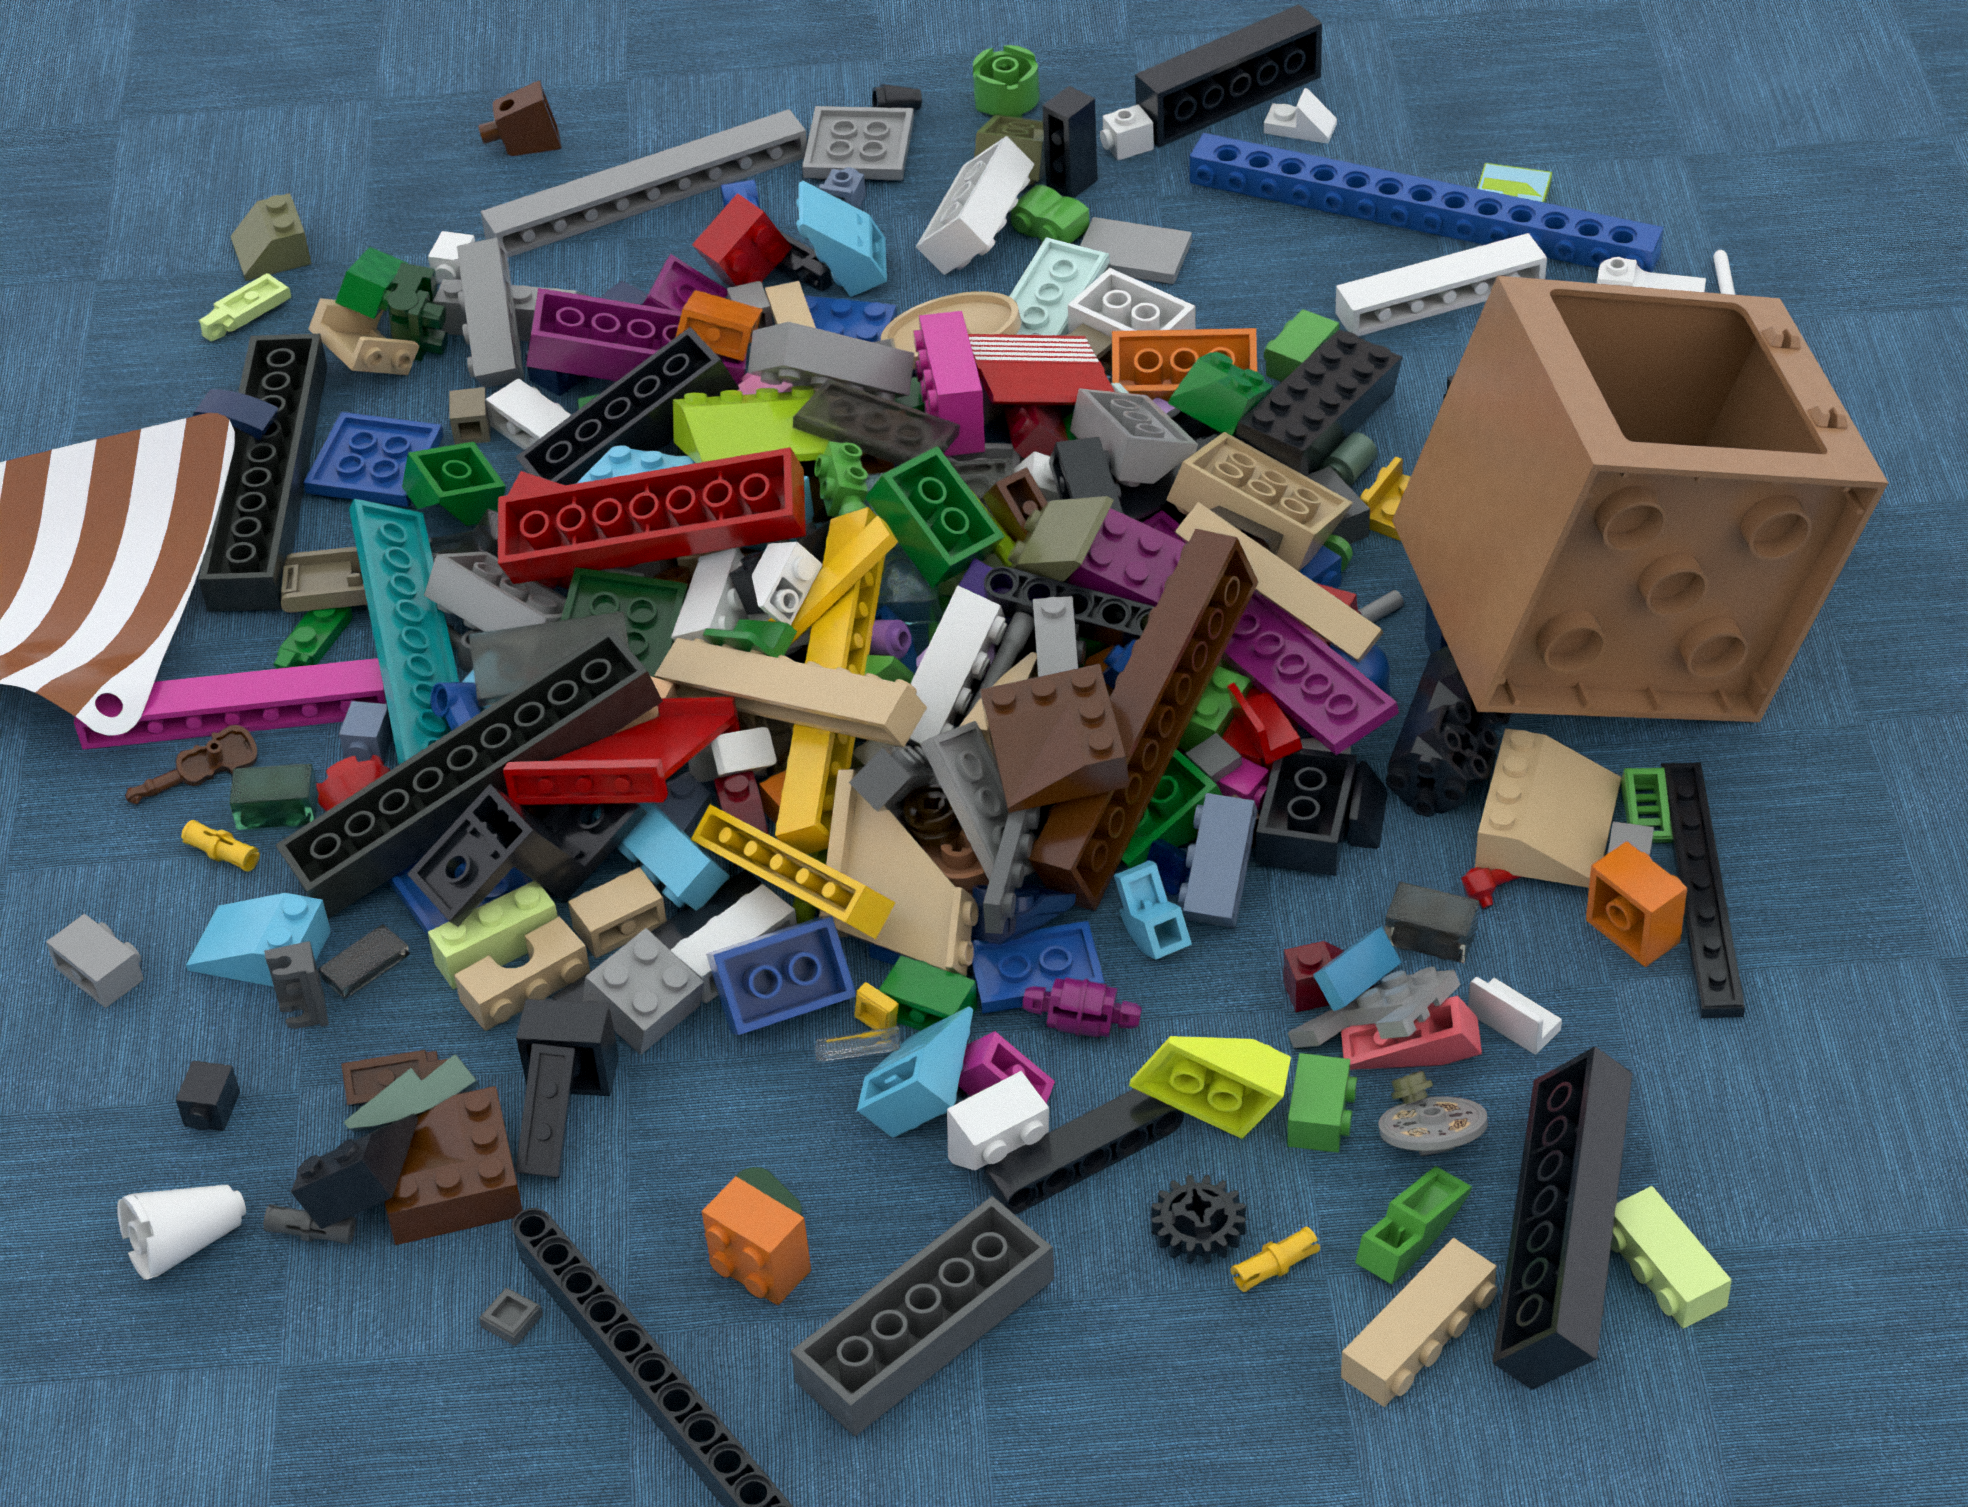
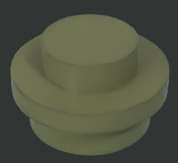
M1424 1070L1391 1081L1394 1089L1391 1096L1392 1099L1402 1098L1403 1104L1428 1097L1426 1089L1433 1086L1432 1080L1426 1079Z

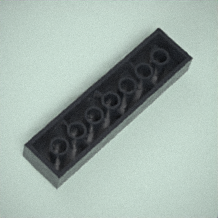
M1596 1046L1536 1078L1533 1082L1492 1364L1531 1390L1596 1360L1599 1350V1336L1604 1312L1603 1304L1608 1277L1610 1248L1613 1239L1612 1232L1617 1205L1619 1176L1622 1168L1621 1160L1626 1134L1632 1072Z

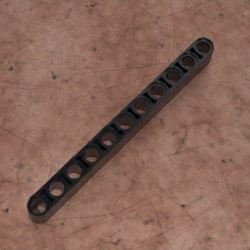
M528 1208L518 1213L512 1222V1230L521 1261L723 1507H793L546 1211L539 1208ZM753 1502H761V1503L756 1504V1505H749L750 1503H753Z

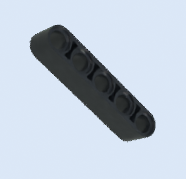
M1004 566L991 569L984 579L985 598L1001 605L1004 616L1013 618L1016 612H1024L1034 618L1033 602H1031L1034 598L1072 596L1073 608L1079 607L1085 610L1083 613L1074 614V622L1079 624L1080 637L1112 646L1119 644L1121 647H1124L1133 639H1140L1148 623L1149 613L1154 607ZM1000 587L1010 589L1009 592L1004 594L994 592L995 589ZM1116 617L1121 619L1122 622L1119 624H1109L1106 620Z
M1132 1089L1045 1134L1036 1143L1024 1145L1008 1153L1001 1161L990 1164L986 1168L982 1180L1001 1204L1013 1214H1018L1169 1136L1180 1127L1185 1115L1183 1111L1136 1089Z

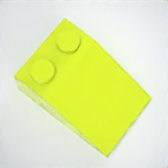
M1170 1036L1130 1079L1129 1086L1243 1139L1283 1098L1291 1057L1255 1039Z

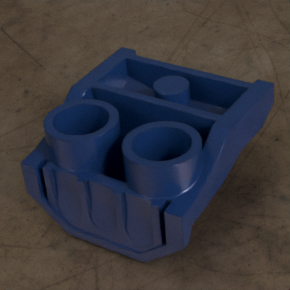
M1023 881L1022 887L1015 888L1014 890L1016 906L1013 918H1006L1003 933L996 934L987 933L985 930L983 902L988 884L973 885L972 897L978 906V921L975 926H972L971 938L998 945L1016 940L1070 909L1075 904L1076 894L1024 883Z

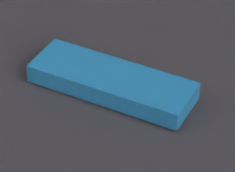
M1381 926L1370 931L1313 975L1332 1010L1336 1011L1347 1006L1402 962Z

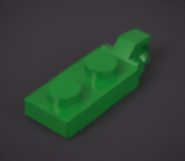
M351 607L308 611L280 646L277 652L278 657L274 662L276 669L317 665L353 618Z

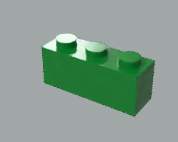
M369 247L346 271L335 303L375 319L382 310L387 312L388 296L393 292L392 282L401 263L407 262Z

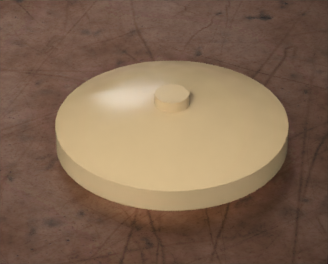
M983 291L958 293L927 301L900 314L885 327L881 340L894 338L897 349L913 352V369H915V361L919 360L918 352L915 351L913 331L920 330L919 315L962 311L968 334L1010 335L1018 333L1021 327V317L1017 303L1007 295Z

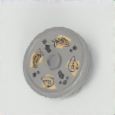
M1439 1096L1426 1097L1409 1104H1398L1387 1110L1380 1117L1378 1124L1380 1136L1385 1142L1398 1148L1417 1150L1420 1156L1453 1151V1147L1475 1140L1487 1129L1488 1118L1486 1110L1474 1101L1458 1097Z

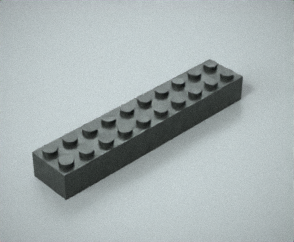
M320 333L250 336L238 393L263 400L279 409L277 417L261 440L233 427L235 431L234 452L199 575V583L207 612L279 610L282 608L281 589L285 557L291 554L293 550L304 492L303 482L307 476L328 366Z
M611 628L283 839L275 846L308 896L323 899L327 918L329 919L420 860L489 784L509 797L503 772L508 762L552 760L611 736L663 701L646 668Z

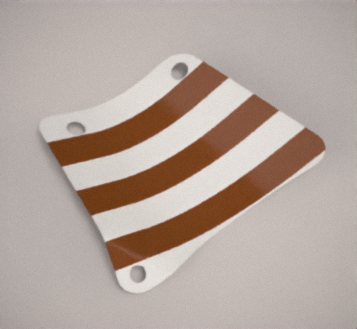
M205 413L0 462V684L17 686L35 692L77 717L93 731L107 736L126 733L137 724L143 714L159 667L195 584L215 522L234 452L235 431L226 416L218 413ZM104 693L116 695L123 704L121 713L112 718L101 714L95 706L97 697Z

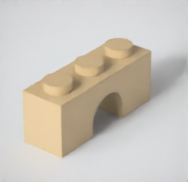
M560 916L525 935L530 959L527 964L518 968H504L499 966L489 955L454 974L460 1002L485 1031L499 1023L506 1022L515 1014L523 1011L526 999L544 1000L547 996L590 972L586 945Z

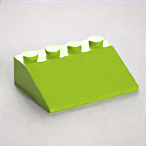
M811 386L792 387V392L779 393L778 389L760 388L756 390V394L743 395V392L737 390H726L720 392L718 397H707L705 393H687L684 395V399H673L674 443L696 463L791 447L799 461L816 460L818 455L824 454L828 441L844 443L826 398Z

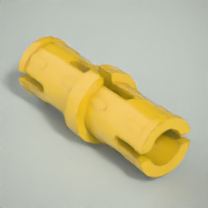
M190 820L182 830L181 838L184 839L183 843L205 851L208 857L220 862L224 860L246 872L254 869L259 861L260 853L258 848L235 840L232 833L223 829L217 831L196 820Z
M1305 1226L1300 1231L1278 1243L1270 1241L1263 1245L1261 1252L1231 1267L1232 1275L1239 1274L1233 1278L1234 1282L1242 1292H1247L1250 1288L1274 1275L1281 1277L1287 1274L1290 1266L1320 1251V1244L1312 1245L1313 1242L1318 1241L1316 1235L1309 1227Z

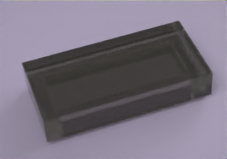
M382 924L319 967L318 970L320 978L346 999L410 955L408 945Z

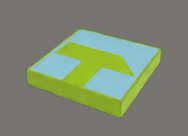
M1485 163L1477 189L1546 202L1552 182V172Z

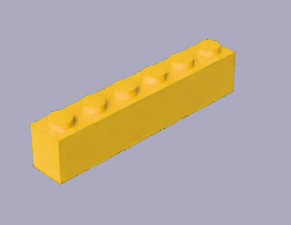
M709 804L690 839L874 939L877 938L896 903L866 885Z

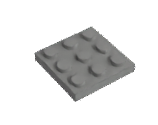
M815 106L802 166L803 178L827 179L832 169L843 170L846 167H852L859 173L864 174V179L903 180L914 122L913 108Z

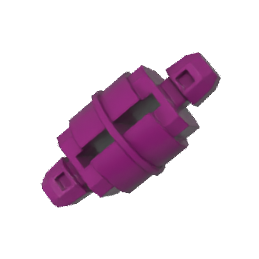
M1068 977L1065 980L1055 978L1051 992H1047L1046 987L1032 986L1026 988L1023 999V1008L1028 1012L1042 1015V1012H1048L1047 1027L1056 1028L1059 1032L1075 1034L1076 1037H1080V1035L1099 1038V1036L1109 1037L1113 1023L1118 1024V1028H1137L1140 1024L1142 1007L1136 1003L1124 1000L1122 1004L1116 1003L1118 988L1107 987V984L1092 982L1087 978L1084 980Z

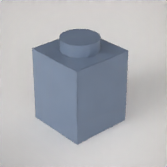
M351 701L339 732L344 758L356 756L357 761L361 762L370 760L372 755H377L384 762L393 738L387 704Z

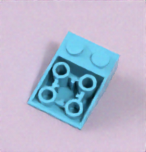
M805 181L799 182V198L796 200L799 209V220L796 222L798 231L803 239H809L812 243L818 260L821 263H826L830 268L836 285L838 287L843 286L848 295L853 297L887 282L886 238L871 216Z
M969 1006L908 1037L864 1077L857 1111L892 1138L910 1129H915L939 1115L946 1114L947 1109L954 1106L957 1100L956 1093L960 1074L964 1066L963 1059L967 1040L970 1036V1025L974 1009Z

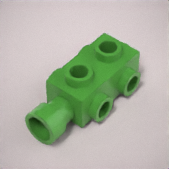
M828 441L824 454L818 455L816 459L814 473L819 478L820 498L824 500L827 516L838 517L867 507L864 504V500L868 493L866 485L868 473L861 465L862 450L853 443Z

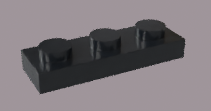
M532 1044L515 1171L517 1173L559 1178L561 1176L577 1053L575 1048Z

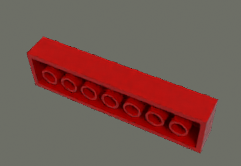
M791 447L498 497V564L513 584L573 575L575 567L604 570L806 536L804 469Z

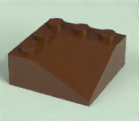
M1100 664L980 689L985 722L1009 813L1129 787L1126 755Z
M496 1086L453 1095L417 1116L419 1120L393 1197L385 1201L395 1245L513 1219L518 1213L523 1211Z

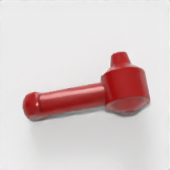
M1475 867L1468 870L1465 876L1461 878L1468 898L1477 900L1482 908L1493 905L1492 894L1497 885L1522 877L1512 875L1510 872L1502 869L1490 870L1489 867Z

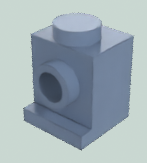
M846 167L843 170L832 169L825 183L819 186V189L836 198H845L846 203L858 209L866 196L864 174L859 173L852 167Z

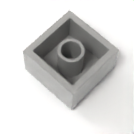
M645 928L586 976L583 1002L609 1003L614 1031L641 1055L700 1006L704 981Z

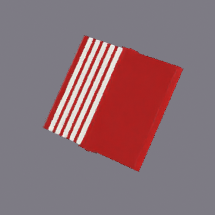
M968 334L979 378L992 404L1075 405L1079 388L1115 392L1105 374V369L1101 362L1098 361L1085 336Z

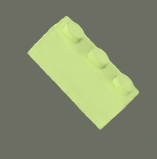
M536 881L515 889L474 909L459 927L451 922H447L428 931L434 963L454 990L457 988L454 974L489 955L499 966H503L527 954L525 935L557 918L556 905L543 887Z
M1653 1186L1617 1203L1611 1249L1621 1253L1630 1264L1635 1278L1641 1284H1646L1656 1296L1660 1308L1666 1315H1672L1684 1329L1728 1306L1732 1280Z

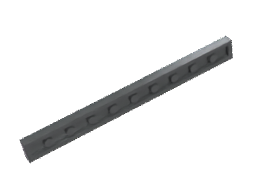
M1075 624L1078 664H1084L1086 642L1080 640L1079 624ZM1040 806L1012 812L1008 815L983 902L985 930L987 933L1002 934L1006 918H1013L1016 906L1014 890L1015 888H1021L1023 884L1024 864L1022 861L1023 858L1029 859L1031 855L1032 834L1030 833L1031 829H1038Z

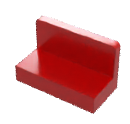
M1235 683L1227 685L1234 716L1266 765L1303 749L1299 735L1270 694L1264 692L1246 700Z

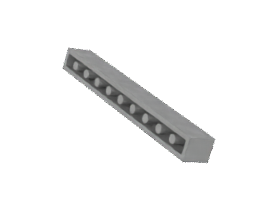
M788 109L480 211L485 238L487 240L497 237L506 248L507 257H511L720 187L721 184L732 183L804 159L807 148L806 130L791 110Z

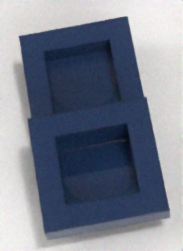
M210 389L194 411L193 416L205 413L224 415L230 420L233 427L261 440L277 417L279 408L242 393Z

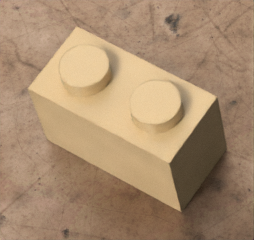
M640 867L568 901L573 929L595 959L625 945L645 928L651 932L667 921L663 897Z

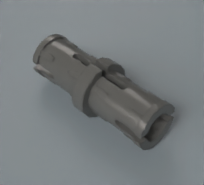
M269 1204L266 1208L263 1228L265 1232L301 1236V1240L312 1242L315 1238L350 1245L355 1235L356 1218L350 1216L320 1229L305 1210Z

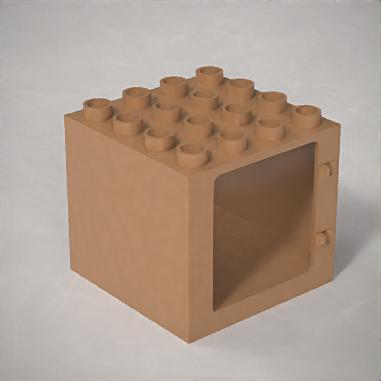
M1497 276L1392 522L1478 712L1760 722L1889 482L1780 298Z

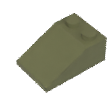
M994 115L976 133L974 157L1005 136H1008L1034 163L1028 175L1030 181L1027 185H1032L1034 181H1039L1045 174L1043 121Z
M1108 496L1052 500L1040 511L1034 509L1024 525V529L1029 531L1023 542L1018 540L1007 560L1012 563L1010 568L1064 582L1082 564L1114 500Z

